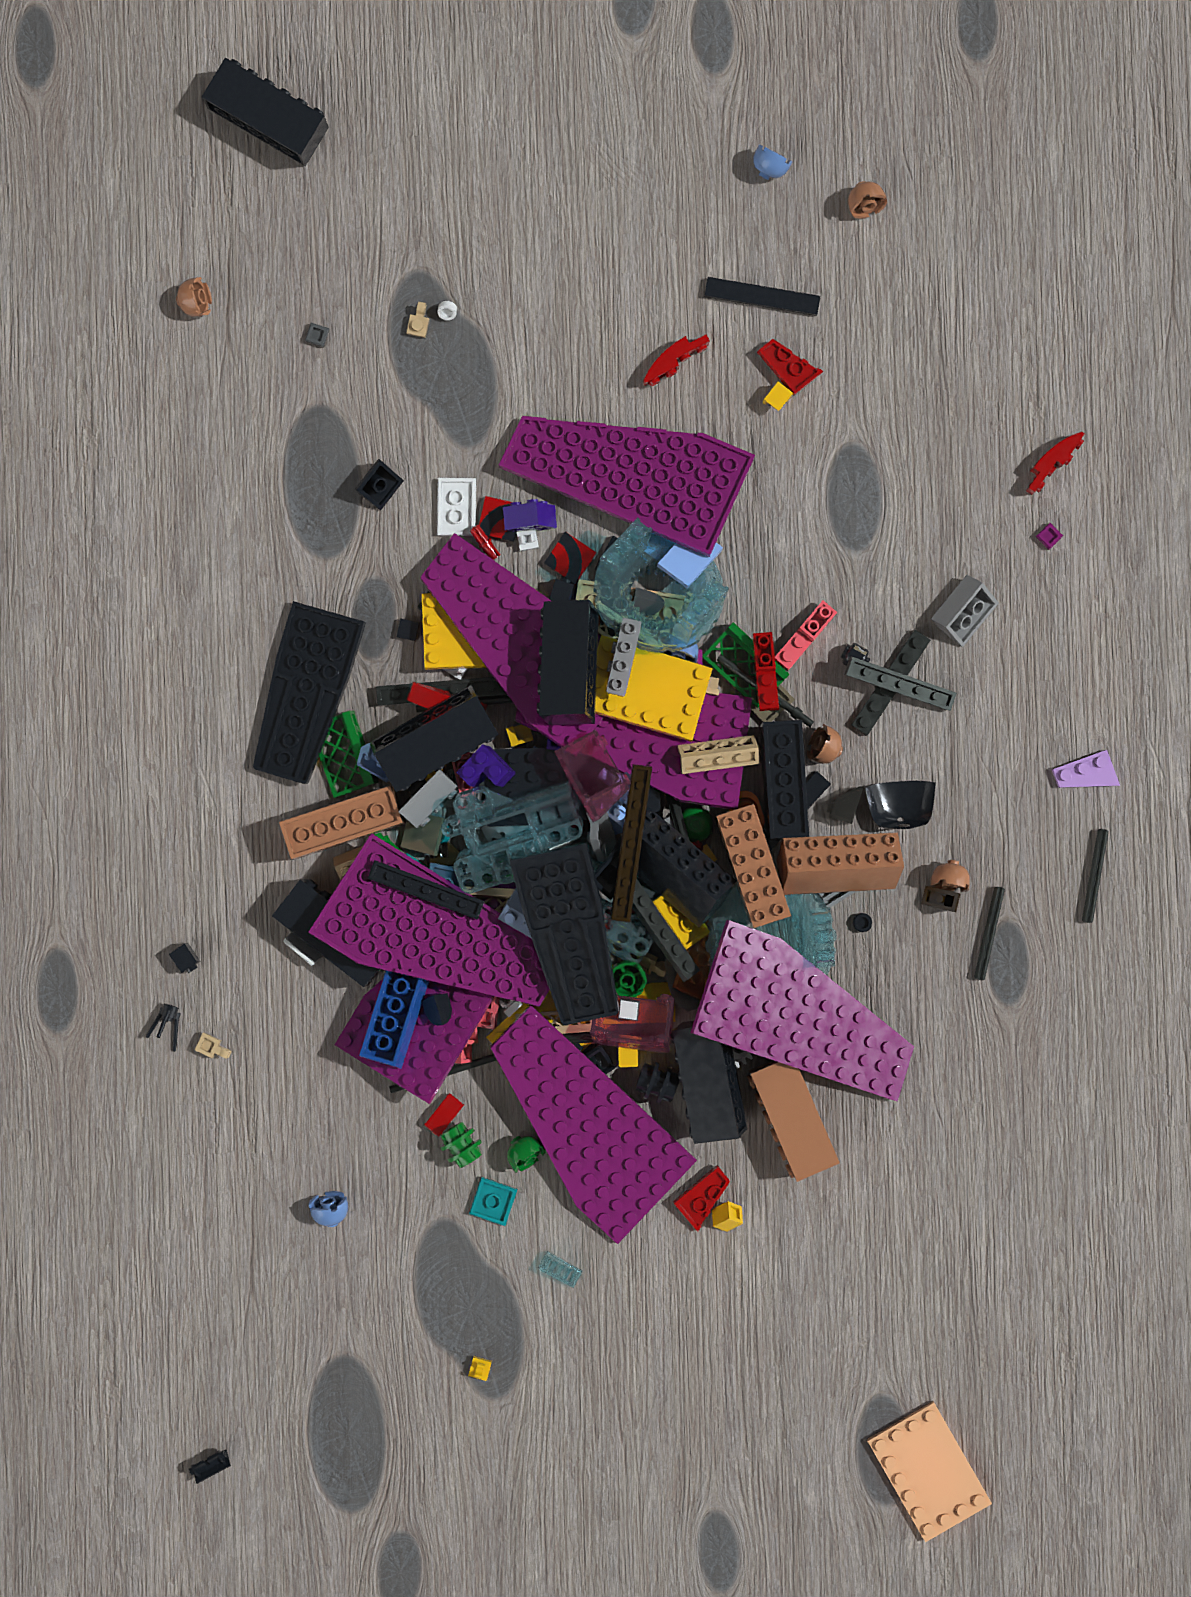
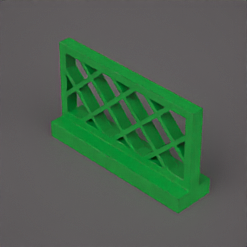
M733 622L702 655V658L744 697L752 698L751 690H757L756 688L751 687L750 684L749 687L741 688L737 683L738 675H727L723 671V665L720 662H713L707 657L711 651L720 650V654L723 655V650H734V661L731 662L735 665L737 663H748V674L755 676V674H751L750 663H754V660H750V656L754 658L753 640ZM727 634L733 639L734 647L723 648L722 640ZM736 650H745L748 653V660L737 661ZM775 661L778 687L788 677L789 673ZM752 698V704L758 709L759 703Z
M346 711L335 716L325 743L333 746L334 749L329 757L324 754L322 748L319 757L333 797L337 798L377 784L379 781L375 775L358 765H355L354 768L345 765L349 755L355 757L356 761H358L360 749L366 744L354 711ZM342 719L344 724L342 732L333 729L336 720ZM331 731L340 735L336 745L327 741ZM343 737L350 741L348 750L339 747ZM337 749L346 753L342 763L333 759ZM331 761L340 765L336 775L329 770ZM343 767L352 771L349 780L339 777ZM355 773L362 776L363 784L356 785L351 782ZM339 779L347 784L344 791L337 793L335 784Z

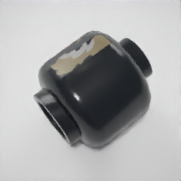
M857 643L848 644L841 655L842 663L847 666L850 656L869 662V651Z

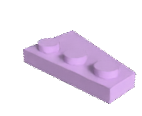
M1107 750L1052 769L1058 788L1120 786Z

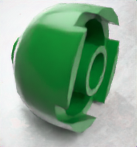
M693 805L684 808L682 814L690 842L705 841L713 831L714 822L712 815L701 806Z
M628 959L618 961L613 965L617 997L632 999L642 994L647 982L645 970L634 960Z
M518 1136L511 1141L512 1145L508 1149L507 1159L515 1173H517L518 1169L522 1172L538 1162L537 1157L540 1154L544 1156L546 1149L538 1139L532 1136L522 1138Z

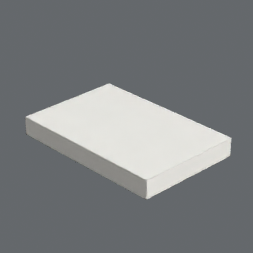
M438 478L437 536H452L454 533L458 536H473L470 530L476 525V478Z

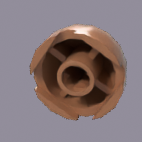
M859 182L851 190L848 197L850 212L854 218L858 219L868 218L869 213L875 212V214L879 213L887 205L884 190L874 182Z
M201 277L185 280L179 286L176 296L177 305L184 313L192 317L206 316L211 312V309L208 310V303L212 304L211 292L207 283L201 282Z
M823 724V728L818 727L812 734L808 745L812 746L810 751L807 750L806 754L809 760L819 764H827L834 761L843 751L841 736L836 730Z
M948 860L947 863L940 864L935 868L930 885L947 891H954V889L960 888V892L969 891L970 875L965 867L959 865V861Z

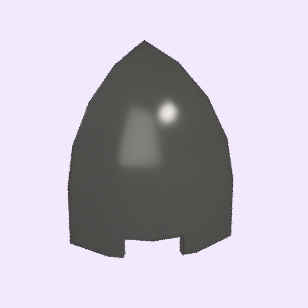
M635 588L630 613L644 616L656 614L663 608L665 604L664 599L654 592Z

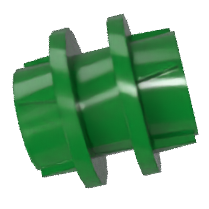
M463 1122L454 1125L441 1134L444 1145L440 1149L442 1151L449 1149L452 1155L447 1159L448 1162L455 1161L459 1168L465 1167L482 1155L478 1147L482 1141L480 1139L473 1141L470 1135L475 1131L474 1128L467 1129Z

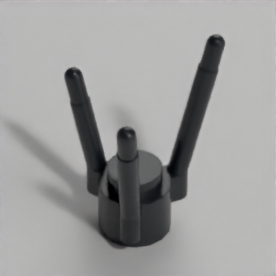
M164 1003V1006L160 1008L159 1014L146 1034V1038L150 1037L160 1019L163 1020L156 1036L157 1038H160L166 1022H172L175 1019L172 1049L175 1052L181 1013H178L179 1008Z

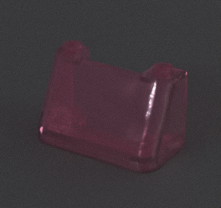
M597 730L554 751L592 822L599 820L629 790L628 785L631 784L627 774L622 775L606 749L608 743L604 735L600 736Z
M617 993L619 1006L621 998L640 1001L638 1021L619 1019V1012L617 1015L592 1020L590 1034L593 1042L597 1044L668 1053L671 1045L675 998L668 994H661L660 997H656V1000L619 996Z

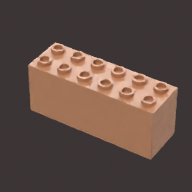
M388 786L281 821L279 824L290 858L299 859L369 836L371 833H379L406 824L404 816L398 812L401 806L394 787Z
M752 804L716 816L715 820L734 877L737 880V887L751 928L790 917L791 914L755 805Z
M898 833L783 838L776 860L779 880L784 895L895 889L904 869Z
M771 1060L748 1070L750 1074L747 1076L752 1089L756 1088L758 1092L754 1094L760 1107L764 1106L765 1111L762 1112L767 1124H771L773 1127L770 1129L775 1142L780 1143V1146L777 1148L783 1161L787 1160L788 1162L785 1167L789 1176L795 1178L798 1182L840 1164L800 1069Z

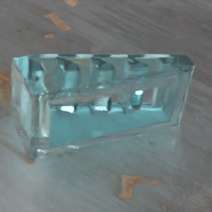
M549 1251L546 1252L538 1267L542 1272L574 1288L583 1272L581 1269ZM560 1263L557 1271L553 1272L557 1264ZM565 1267H567V1269H566L564 1275H563V1276H560L561 1273H562V1271H563V1269H564ZM573 1270L574 1273L572 1277L570 1278V1280H567L570 1272Z

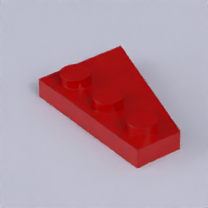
M774 339L757 351L785 387L793 392V396L823 373L821 369L813 367L807 360L799 358L790 349Z
M716 1165L673 1201L697 1232L700 1230L705 1218L710 1214V1210L715 1202L719 1200L728 1186L730 1180L720 1167Z

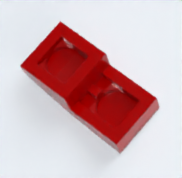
M449 1093L424 1126L439 1137L464 1104Z

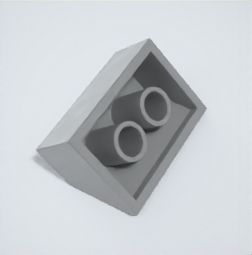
M966 575L938 611H936L931 620L940 630L963 647L999 602L982 582Z
M439 770L398 812L416 828L419 826L423 828L431 820L429 816L433 812L437 814L444 807L442 803L447 798L451 800L458 792L456 788L458 786L442 770Z

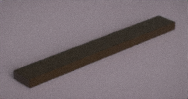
M632 764L610 920L630 922L652 766Z

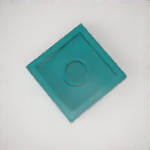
M481 1177L469 1214L506 1226L518 1189Z

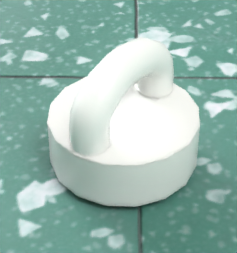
M443 301L439 304L438 315L441 319L452 320L456 317L457 306L453 302Z

